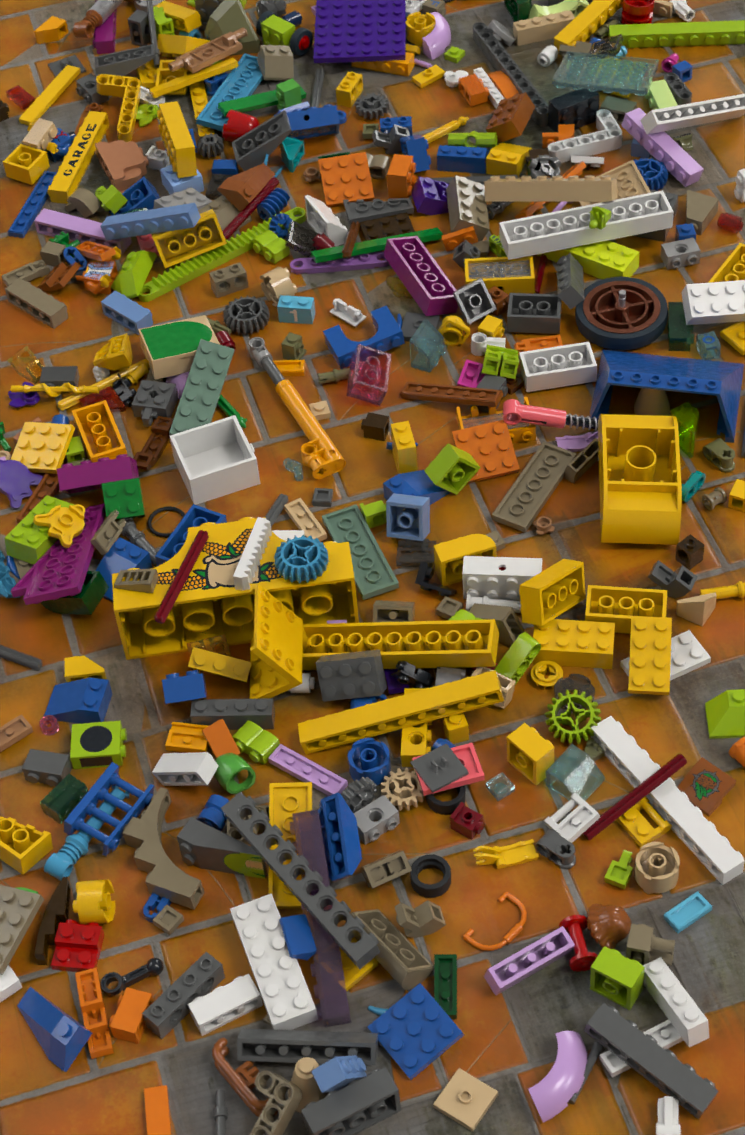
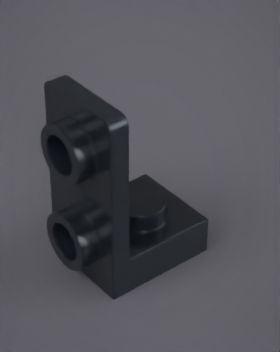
M428 560L421 561L415 581L416 584L421 585V589L427 591L434 589L438 591L439 595L447 597L456 594L457 590L429 581L434 575V562Z

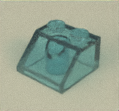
M424 319L409 341L411 367L431 372L433 367L437 366L441 355L445 354L446 345L443 335L427 319Z
M573 744L546 771V786L568 800L571 799L570 796L577 793L586 801L605 780V776L589 754Z

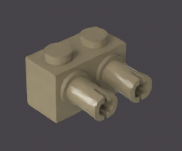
M631 923L626 958L637 960L641 965H645L661 957L666 965L672 966L675 940L655 937L653 927L645 924L637 925Z

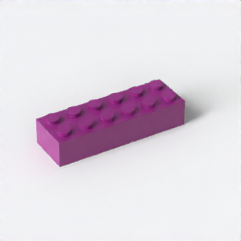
M418 236L387 239L383 256L426 316L456 313L458 303L453 295L456 289Z

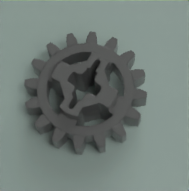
M374 92L370 95L366 93V96L361 95V99L357 98V102H355L356 113H359V116L364 115V118L369 117L370 119L374 117L378 119L379 115L383 117V113H388L387 110H389L388 99H385V95L381 96L380 93L375 95Z
M361 777L359 781L356 779L348 784L347 789L343 790L341 795L351 811L355 813L372 802L373 798H375L374 793L377 792V785L369 777Z

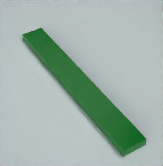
M437 227L358 242L354 245L351 257L385 250L387 239L418 236L421 242L425 243L441 240L443 233ZM344 245L311 251V257L315 263L343 258L342 250Z

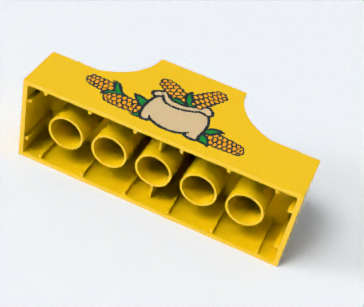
M244 517L238 521L219 524L207 522L197 527L188 528L186 541L178 553L167 562L151 568L157 569L159 577L153 593L115 588L114 584L119 573L112 574L114 613L126 660L192 651L193 647L209 649L251 643V638L254 637L255 592L252 591V586L257 584L268 590L271 595L280 600L288 609L292 610L294 614L303 620V624H327L328 620H347V623H359L355 578L349 542H324L323 544L328 551L329 562L322 576H317L316 581L309 579L308 583L301 581L299 584L297 580L291 583L290 579L285 580L283 576H280L277 568H275L274 556L277 547H280L281 542L286 541L272 532V536H269L270 541L267 542V548H264L265 553L262 554V559L259 560L260 565L257 566L258 570L255 572V577L252 578L253 582L250 584V589L242 591L235 589L233 575L257 518ZM198 531H207L209 538L166 621L163 624L155 622L154 615Z

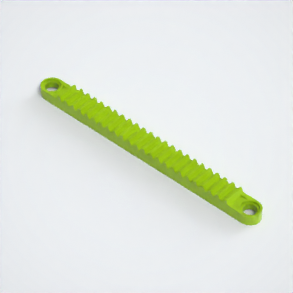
M295 207L283 213L289 215L293 220L292 225L294 227L306 220V211L301 207ZM270 217L268 221L264 220L263 224L258 223L257 227L253 226L251 230L248 228L246 233L242 231L241 235L236 234V237H231L230 241L226 239L227 244L202 253V255H197L196 258L192 257L191 261L187 259L185 264L181 262L179 267L175 265L174 269L170 268L169 272L164 271L163 275L158 274L157 278L152 277L151 281L143 285L138 299L142 302L152 301L253 249V238L269 230L272 218ZM278 224L282 230H285L282 224ZM144 292H150V293L147 294V295H143V294H142V293H144Z

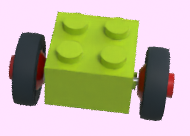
M272 11L264 12L257 21L256 32L263 38V45L290 46L292 54L294 53L299 56L306 54L312 46L313 34L310 30L306 28L295 30L294 24L279 18Z

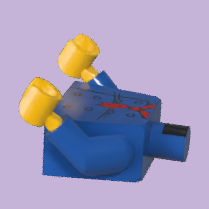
M30 123L27 130L30 131L34 124ZM57 128L58 133L51 142H48L47 149L44 151L47 152V156L54 163L67 155L69 147L76 136L74 131L66 134L62 129Z

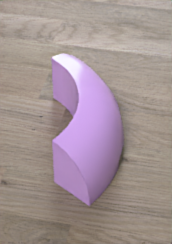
M438 12L430 13L435 17L436 24L433 31L422 38L423 53L431 60L443 54L445 48L451 42L449 24Z
M562 1031L555 1033L558 1042L556 1061L545 1078L528 1089L543 1123L559 1114L568 1106L567 1102L574 1093L579 1092L585 1079L584 1072L587 1064V1052L584 1041L577 1032Z

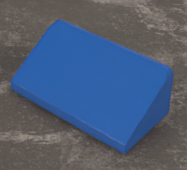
M300 914L280 918L279 921L290 957L303 960L310 959L317 952L307 916Z

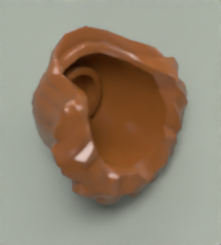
M596 903L592 904L587 911L588 930H590L592 938L600 944V947L605 946L609 949H615V945L628 936L631 928V919L622 907Z

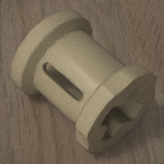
M720 487L715 488L712 493L702 496V502L708 510H712L717 504L727 501V495Z

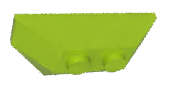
M144 250L129 253L111 285L112 290L124 294L129 299L137 297L157 254Z

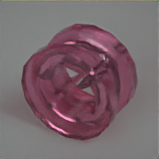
M47 715L40 720L39 724L43 734L50 736L59 730V724L55 716Z

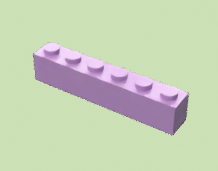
M637 108L625 114L621 126L656 160L663 162L666 169L684 187L699 181L704 169L665 131L646 134L640 121L646 115L643 110Z
M45 208L34 220L37 233L54 237L55 235H60V232L63 231L65 234H69V241L71 242L78 240L81 244L85 241H91L112 248L117 246L121 250L120 254L122 255L132 243L131 237L106 241L100 227L102 223Z

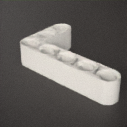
M598 110L596 113V128L598 132L550 143L548 145L549 156L557 157L563 163L571 161V156H591L619 149L622 146V130L609 110Z

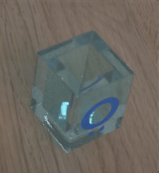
M715 332L697 334L696 348L701 359L713 360L720 358L721 344Z

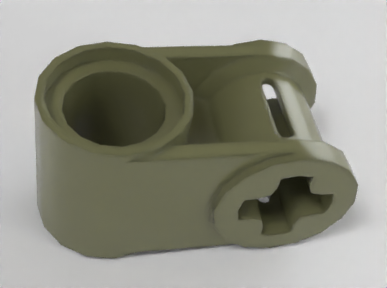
M721 438L703 447L704 456L718 467L720 471L726 473L734 470L735 463L733 459L735 458V451Z

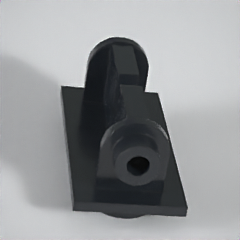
M118 373L117 375L120 379L113 382V389L124 406L132 407L137 391L131 388L132 383L127 377L123 378Z
M399 661L396 665L398 671L391 674L392 677L397 678L398 682L409 684L414 688L435 687L431 685L434 677L430 673L418 668L416 674H414L416 666L406 661Z

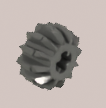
M212 133L200 136V139L197 140L199 155L209 159L211 157L216 158V155H221L224 149L222 138L218 134L213 135Z

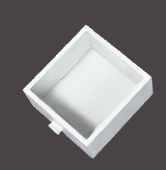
M235 415L170 436L174 461L195 505L260 484L254 447L252 443L249 444Z

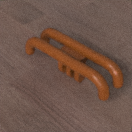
M220 1038L212 1049L215 1067L251 1112L259 1117L269 1098L263 1101L259 1100L251 1091L256 1086L255 1079L259 1070L257 1067H253L252 1061H246L234 1070L225 1060V1057L230 1052L229 1047L226 1046L228 1041L226 1038Z

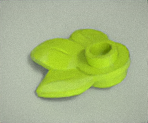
M142 104L138 107L136 120H139L140 128L149 124L152 119L157 118V110H159L157 105Z

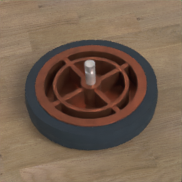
M632 277L602 279L584 289V300L576 305L575 309L576 324L581 334L587 340L600 347L612 350L637 349L652 343L663 333L668 319L667 301L659 289L646 281Z

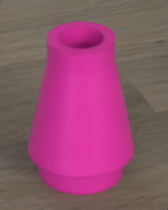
M673 53L662 61V69L667 73L672 72V66L677 64L679 56Z

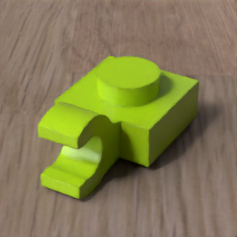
M624 850L619 862L612 860L604 877V882L622 889L626 888L633 872V867L630 866L632 852Z

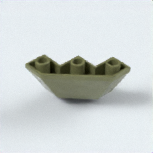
M223 0L210 15L205 30V40L212 41L224 34L244 27L248 35L237 40L242 43L243 49L233 55L259 53L260 40L240 0Z

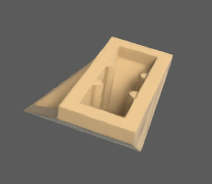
M716 593L677 600L676 614L679 617L703 626L715 609L717 595Z

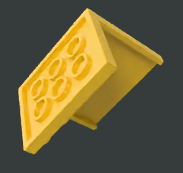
M257 584L252 586V591L255 592L254 637L251 638L250 662L252 663L250 667L249 699H270L302 684L303 620L283 605L280 600L271 595L268 590Z

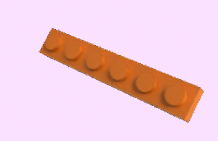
M582 161L573 165L562 175L563 178L580 176L586 164ZM550 201L531 202L514 217L520 219L534 216V212L540 211L544 207L543 204H547Z

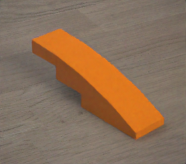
M97 967L77 972L75 977L84 1026L92 1032L88 1039L91 1059L113 1054L111 1034Z

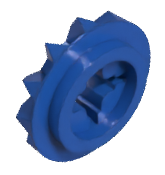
M277 214L271 219L269 230L273 231L279 238L287 239L292 234L293 220L289 215ZM278 224H282L285 230H282Z

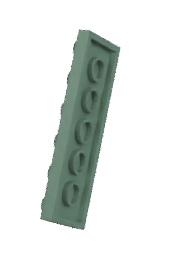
M200 339L169 436L212 422L235 349Z
M357 504L322 516V521L332 541L337 543L349 542L355 585L363 600L399 588V582Z

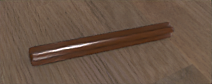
M354 221L351 222L342 250L343 258H350L360 229L358 221L356 223Z

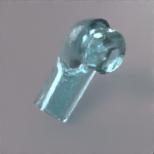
M286 458L283 461V466L288 471L294 473L296 481L303 480L301 463Z

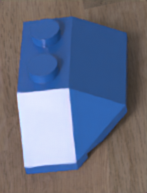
M335 793L321 799L320 808L312 827L318 869L333 882L352 876L362 860L357 820L340 793Z

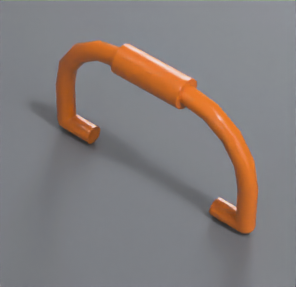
M504 892L498 898L500 903L508 898L521 911V920L502 938L500 943L490 946L476 942L470 937L474 933V930L471 928L463 935V939L483 951H494L501 949L506 944L509 945L523 930V925L526 922L527 912L524 904L509 892Z

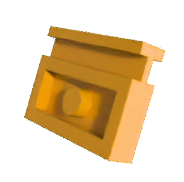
M172 722V727L169 730L165 744L166 750L186 753L207 752L209 744L202 730L208 727V725Z

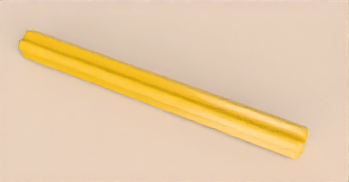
M145 358L129 366V369L119 371L90 386H99L100 393L112 387L113 382L120 379L117 375L118 373L125 378L128 376V373L134 371L141 363L147 369L150 368L149 361ZM74 393L58 401L57 404L59 409L64 411L98 393Z

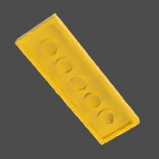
M312 782L269 783V824L272 827L276 825L283 833L281 837L285 842L287 840L291 841L297 849L295 853L298 856L303 855L310 864L308 867L313 872ZM272 845L270 850L276 849L278 845ZM285 860L283 865L289 864L292 860ZM269 867L268 894L272 893L277 909L305 908ZM299 875L296 880L303 879L305 875Z

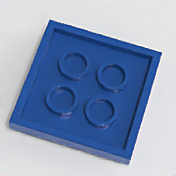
M421 983L368 1026L371 1033H378V1041L410 1080L464 1036L463 1032Z

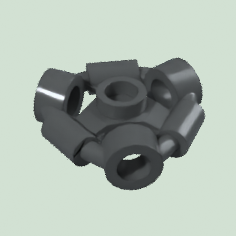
M538 155V158H532L528 169H530V175L533 179H537V176H550L551 178L547 179H553V176H560L561 162L557 157ZM539 162L541 164L540 169L535 171L536 165Z

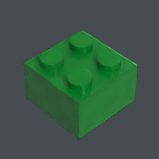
M139 478L102 483L107 517L114 510L119 512L115 521L146 516Z

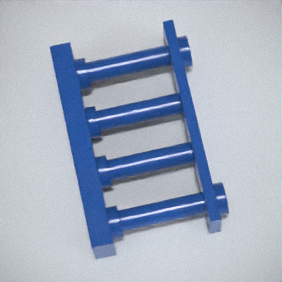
M112 762L65 819L64 833L72 835L76 830L87 833L103 843V855L107 857L111 850L115 851L123 836L124 826L130 822L132 817L137 818L143 809L151 803V798L154 795V785L150 784L145 791L140 790L121 779L119 766ZM116 785L139 799L131 806L108 793V790L111 786ZM100 800H105L127 814L120 821L98 809L96 805ZM88 815H93L115 829L108 836L88 825L84 820Z

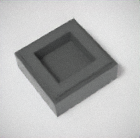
M315 488L312 500L313 506L331 507L333 489Z

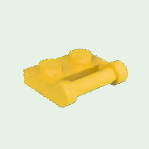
M646 796L616 819L640 848L666 834L672 828L670 822L664 820L650 805L649 799ZM641 809L658 825L657 828L654 829L639 812Z

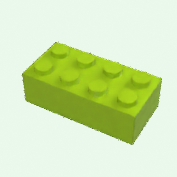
M46 495L4 538L7 555L34 565L58 540V538L48 535L49 527L35 525L33 523L34 516L47 514L58 505L69 508L70 505L74 504Z

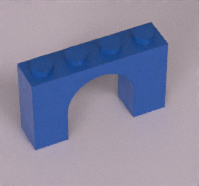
M387 306L371 311L372 321L377 329V333L366 341L356 342L349 340L339 325L323 331L326 345L340 369L405 344L403 332Z

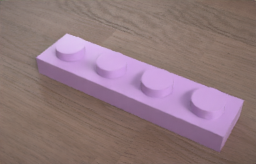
M282 744L268 757L270 764L303 782H312L313 788L328 796L335 793L341 794L348 786V782L344 778Z

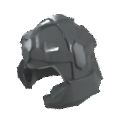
M258 0L256 2L257 15L260 17L264 12L272 11L281 16L286 14L285 9L287 5L284 0Z

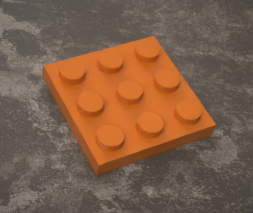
M366 152L318 159L327 207L343 205V200L357 202V199L370 201L375 198Z
M504 420L452 431L455 447L469 453L481 467L467 484L520 471L507 423Z

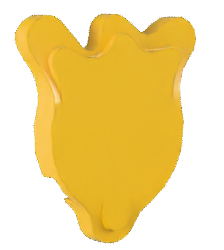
M80 504L70 505L69 508L58 505L47 514L35 515L33 523L37 526L49 527L48 535L58 538L63 547L69 548L72 545L73 538L80 535L84 529V514L86 510Z

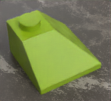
M745 689L726 690L705 703L709 739L745 737Z

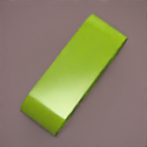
M521 633L494 670L508 677V679L515 680L516 685L540 652L541 644L528 633Z

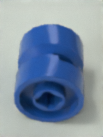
M217 794L211 795L197 820L221 832L225 826L224 821L227 820L221 807L228 803L229 800Z

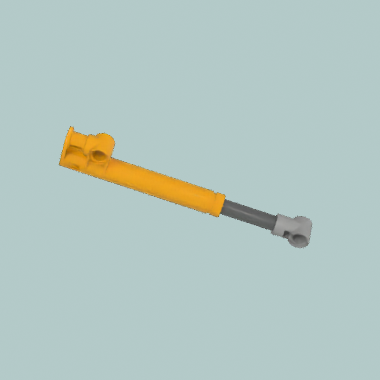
M260 337L252 338L249 341L250 357L256 360L260 367L265 369L276 385L275 390L310 441L301 446L302 464L312 469V475L315 479H322L343 470L346 466L345 459L291 381L285 380L276 367L273 357L265 347L264 340Z

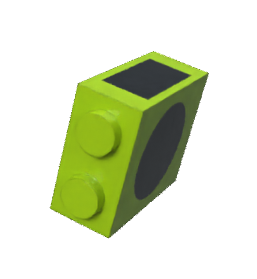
M121 720L72 724L70 759L73 769L109 767L112 762L118 766H123V757H126V746L123 745V741L127 740L126 728H122Z

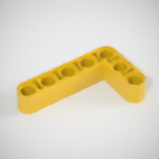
M100 74L96 77L97 92L101 95L123 97L117 126L118 140H123L126 143L131 142L141 96L140 80L135 77Z

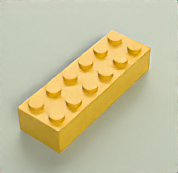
M178 101L159 104V110H157V117L160 120V124H158L159 134H161V139L164 141V147L170 164H172L173 172H176L178 178L197 176L195 146Z

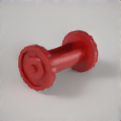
M584 915L566 917L559 923V928L563 926L575 944L574 951L576 956L570 959V968L577 972L590 970L598 955L588 952L582 931L588 927L587 917Z

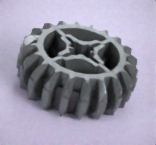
M248 295L245 298L242 296L240 299L234 298V302L229 301V305L225 306L223 313L225 325L231 329L232 333L237 332L238 335L244 333V335L247 333L252 334L253 332L259 333V329H264V326L268 325L270 318L269 308L265 301H261V298L256 299L255 296L250 298Z

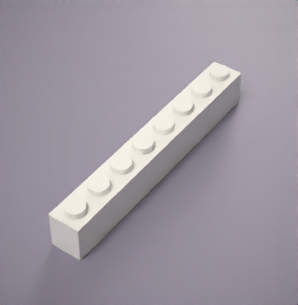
M745 94L651 110L640 121L646 134L738 118L745 114Z

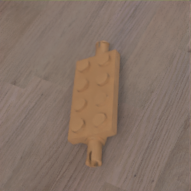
M242 27L175 58V61L168 63V68L174 72L183 67L192 73H197L201 69L209 67L217 61L224 60L225 57L236 54L237 51L243 49L242 43L237 40L248 35L247 30Z

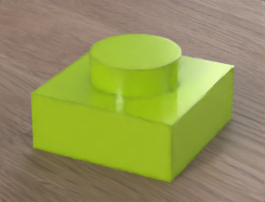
M452 46L444 54V59L458 63L465 56V50Z

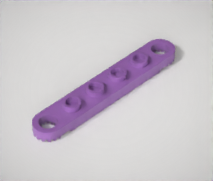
M373 252L315 263L312 257L298 258L291 261L290 269L293 274L296 273L298 275L299 273L300 275L301 273L313 274L374 269V267L384 268L389 263L383 256L384 252Z

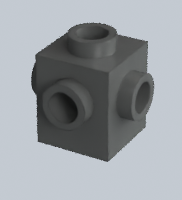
M467 240L454 248L453 260L464 269V259L480 258L479 249Z

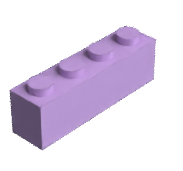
M562 926L492 966L486 971L484 978L496 996L569 954L575 944Z

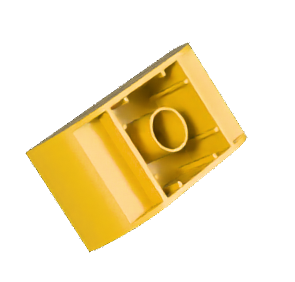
M600 414L598 420L601 543L677 545L680 536L682 507L677 417Z

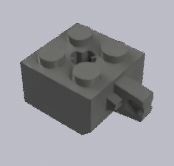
M142 380L132 402L134 417H141L143 426L148 427L151 426L153 420L158 416L171 418L179 399L176 384Z

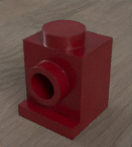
M463 802L459 804L450 816L451 829L473 840L476 834L482 832L485 825L483 815L466 807Z

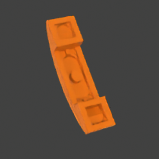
M495 71L487 74L504 98L508 99L519 93L511 79L504 72Z

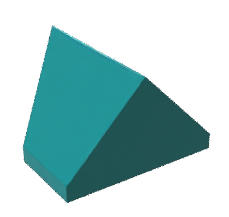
M286 137L280 144L281 160L292 173L305 154L304 141Z

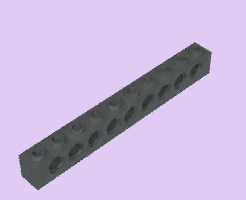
M242 792L237 794L221 807L225 817L360 970L380 953L377 945L379 943L378 939L372 932L367 934L363 929L365 925L357 916L353 918L350 915L351 909L344 901L339 902L335 898L337 896L336 892L330 885L326 887L322 883L323 878L316 870L312 872L308 866L310 864L303 855L298 856L295 853L297 849L290 840L285 842L281 837L283 836L281 830L276 825L272 827L268 823L270 819L263 810L259 812L255 808L257 806L255 801L250 796L246 798ZM247 815H252L250 819L243 820ZM265 830L264 833L256 835L258 831ZM272 845H278L276 849L270 850ZM285 860H292L289 864L283 865ZM299 875H305L303 879L296 880ZM319 890L316 895H310L311 891ZM327 905L333 906L331 910L323 911ZM340 921H347L344 926H337ZM356 936L361 937L358 942H351L352 938Z

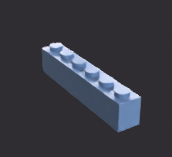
M196 203L107 216L100 227L107 241L193 228L201 217Z

